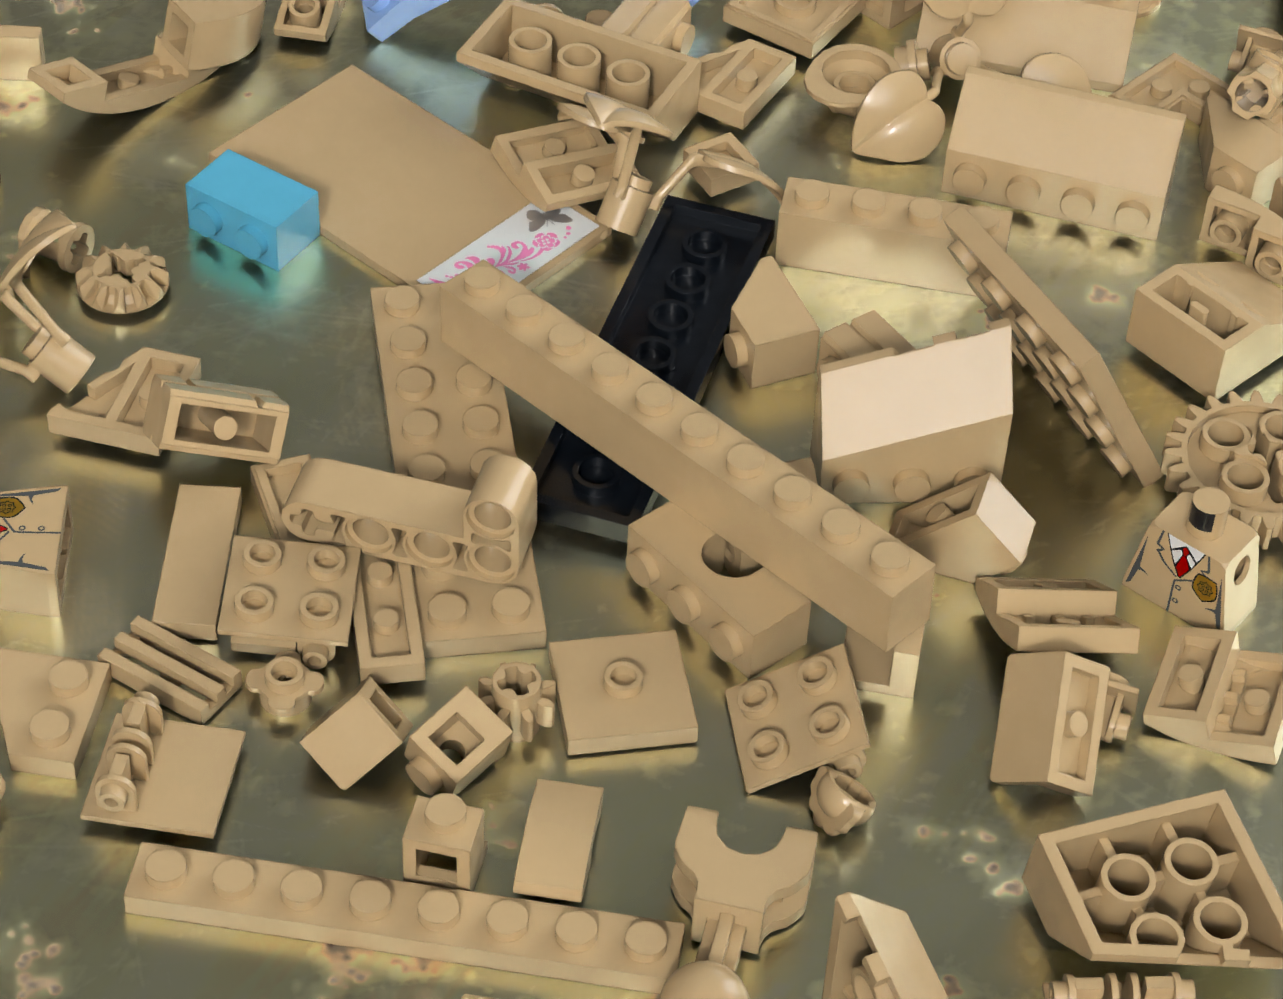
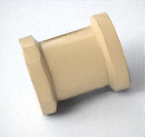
M36 206L30 213L26 214L17 235L18 249L32 229L51 213L49 209ZM76 222L75 224L78 229L62 235L58 238V242L53 241L37 253L35 257L41 255L58 262L62 270L75 273L82 269L83 256L92 255L95 244L94 230L86 223ZM73 243L76 245L75 249H71Z

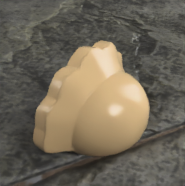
M824 765L818 768L810 784L811 797L809 808L813 811L814 824L824 829L826 834L837 836L840 833H847L853 826L866 823L876 810V801L871 793L858 781L842 772Z

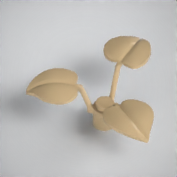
M923 0L933 13L945 19H955L963 15L960 24L951 29V34L939 37L931 46L929 54L930 63L933 67L930 71L932 76L931 87L927 91L920 75L911 70L894 71L879 79L868 91L857 111L851 134V150L857 155L898 163L917 161L933 152L941 142L945 131L946 121L944 112L939 105L932 101L940 93L943 76L955 80H964L968 66L999 72L981 64L979 47L974 41L966 38L964 33L973 23V13L983 16L994 15L1003 8L1006 0ZM1050 52L1037 55L1024 65L1020 77L1092 93L1089 79L1083 68L1072 58L1060 53Z
M585 93L583 99L587 107L558 102L556 107L558 109V121L574 119L588 126L606 131L617 145L613 175L595 218L596 221L605 226L637 237L648 208L659 211L664 198L694 167L722 169L759 181L776 197L780 204L782 203L784 190L761 170L741 159L699 149L698 153H691L657 192L653 194L650 192L653 181L632 172L639 143L644 144L646 139L642 134L643 130L671 139L673 132L643 112L628 108L618 101L596 93Z
M55 209L32 229L0 276V302L2 301L34 332L21 352L30 359L28 364L0 357V368L23 375L32 383L42 375L64 393L68 394L85 375L96 356L63 331L22 283L23 279L30 278L31 263L37 253L62 235L78 229L77 225L67 218L62 211ZM13 290L26 304V306L31 310V312L36 316V318L14 298Z

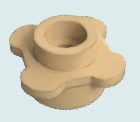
M290 650L277 653L275 659L271 660L264 668L252 669L245 677L246 688L250 692L259 693L262 707L270 714L280 717H290L303 712L310 705L312 696L320 694L324 689L323 675L319 672L310 671L301 663L300 654Z

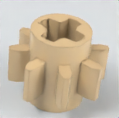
M504 662L500 663V667L494 672L492 679L488 677L479 678L478 697L513 731L510 742H532V738L538 733L540 725L553 727L556 682L555 680L542 681L535 664Z

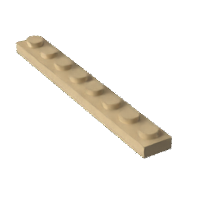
M141 842L123 895L125 913L654 994H660L667 979L679 969L685 933V923Z

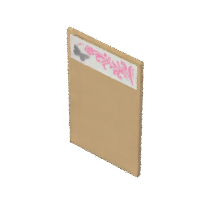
M354 65L348 66L209 152V161L212 163L227 149H230L318 191L320 234L398 286L445 283L484 259L531 291L612 234V228L596 221L594 214L579 205L546 212L539 209L527 200L513 185L489 149Z

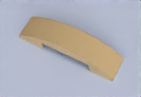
M159 34L155 37L152 55L95 70H90L75 58L69 57L30 67L28 78L72 108L98 114H116L145 109L174 98L206 79L220 67L187 71L161 45L163 34Z

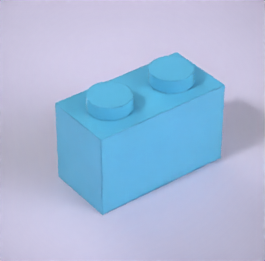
M227 149L185 184L189 228L278 272L320 236L318 191L230 149Z

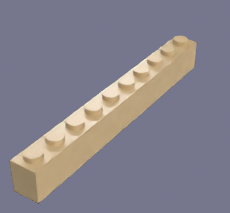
M483 259L440 285L441 341L663 497L673 502L683 511L884 652H888L929 620L936 564Z

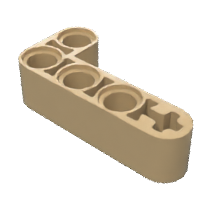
M500 454L491 456L484 461L472 491L333 459L314 458L308 460L303 465L282 509L281 518L283 524L291 533L310 542L361 547L362 554L489 583L503 584L511 582L517 577L537 526V478L532 468L521 459Z

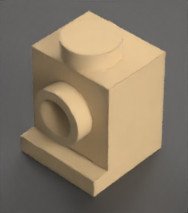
M465 686L409 736L404 756L410 761L405 766L406 772L414 784L427 795L432 796L438 790L441 793L458 795L494 761L497 762L505 755L513 731L470 688ZM452 749L457 751L462 761L459 764H455L443 750Z
M440 793L431 798L417 795L402 837L403 881L474 892L488 850V841H484V809L467 806L459 796L451 793ZM430 852L456 857L457 872L427 866Z

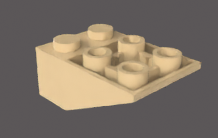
M1240 261L1174 264L1136 289L1125 341L1204 397L1211 395L1219 399L1283 356V290Z

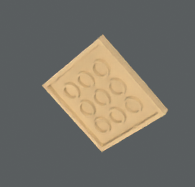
M963 205L946 216L943 221L955 240L947 248L961 268L969 275L966 281L971 289L987 306L984 309L985 314L990 321L1010 317L1012 325V357L1022 368L1027 364L1030 365L1036 372L1033 377L1040 388L1053 403L1061 400L1069 409L1066 412L1067 416L1087 440L1093 436L1102 446L1100 449L1101 454L1121 478L1131 472L1142 486L1146 487L1163 477L1164 474L1160 473L1161 467L1100 353Z

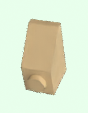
M1213 93L1206 99L1198 136L1204 187L1209 192H1212L1214 187L1219 185L1239 193L1260 205H1264L1271 200L1275 180L1278 177H1283V136L1253 117L1246 120L1231 111V103Z
M772 255L760 259L731 308L730 330L728 334H725L723 340L725 355L732 368H739L751 389L814 373L816 370L820 329Z
M989 472L898 510L889 533L931 562H935L936 574L976 583V577H991L996 574L1005 575L1022 565L1027 556V548L1036 521L996 476Z

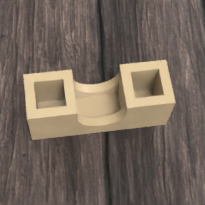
M669 501L629 524L625 561L626 569L633 580L641 587L649 588L669 607L671 613L679 622L689 624L710 643L713 651L721 660L731 662L748 679L753 678L807 644L812 601L765 567L744 577H726L718 574L723 571L726 540L673 502Z

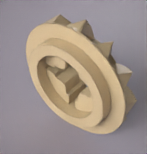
M124 242L120 249L112 250L106 246H101L98 256H83L82 269L75 272L76 288L80 298L90 307L112 314L134 313L153 306L166 294L170 283L169 272L167 271L163 256L152 255L148 246H142L135 250L130 249L126 242ZM122 272L125 276L132 275V283L130 284L127 279H123L118 274H113Z

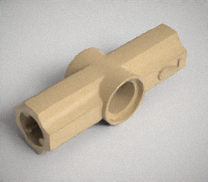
M1262 48L1256 49L1247 66L1235 76L1226 91L1232 100L1231 111L1246 120L1253 116L1267 120L1272 119L1283 101V51L1281 49L1275 53Z

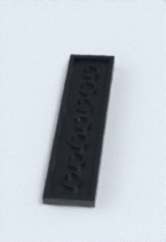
M667 195L598 337L699 404L724 350L723 340L725 334H728L730 330L731 308L760 259L766 256L774 239L775 220ZM557 421L532 469L537 478V520L627 543L628 525L650 513L659 494Z

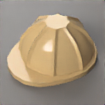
M856 43L841 44L823 50L814 58L806 70L804 86L806 92L814 100L827 105L832 112L849 115L855 119L857 111L871 87L885 75L901 69L899 63L891 55L876 47Z

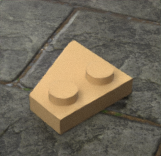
M747 39L729 46L723 52L710 53L697 58L701 60L698 112L743 130L795 74L796 56L758 41Z
M142 347L124 359L119 368L111 372H105L88 383V396L68 409L59 403L52 407L47 414L49 432L160 456L163 449H158L152 440L143 433V423L152 378L154 374L180 377L185 382L188 379L200 380L202 376L200 358Z
M0 648V725L4 735L11 771L72 780L77 779L112 682L110 663Z

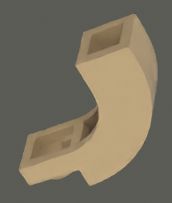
M168 0L161 45L187 71L220 67L239 61L249 55L260 41L267 0Z

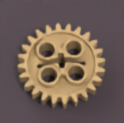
M1256 390L1253 391L1250 401H1242L1236 392L1229 391L1226 404H1222L1211 395L1206 397L1204 409L1190 404L1187 408L1186 417L1176 416L1172 431L1166 434L1160 473L1167 475L1164 485L1165 491L1177 492L1178 496L1181 492H1191L1194 494L1196 490L1203 487L1218 488L1224 491L1230 498L1231 505L1228 514L1256 530L1260 536L1259 544L1262 549H1268L1271 538L1278 537L1283 543V395L1278 394L1271 404L1264 402L1260 392Z

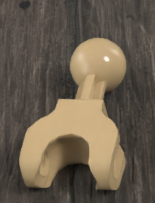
M695 806L687 807L675 840L674 858L676 863L672 873L671 889L679 905L692 918L690 940L698 941L700 945L695 962L680 967L667 979L659 999H749L748 991L743 981L736 974L741 951L758 954L764 937L773 931L790 926L803 916L813 874L818 832L796 827H786L785 833L776 848L762 854H742L728 848L718 837V811Z

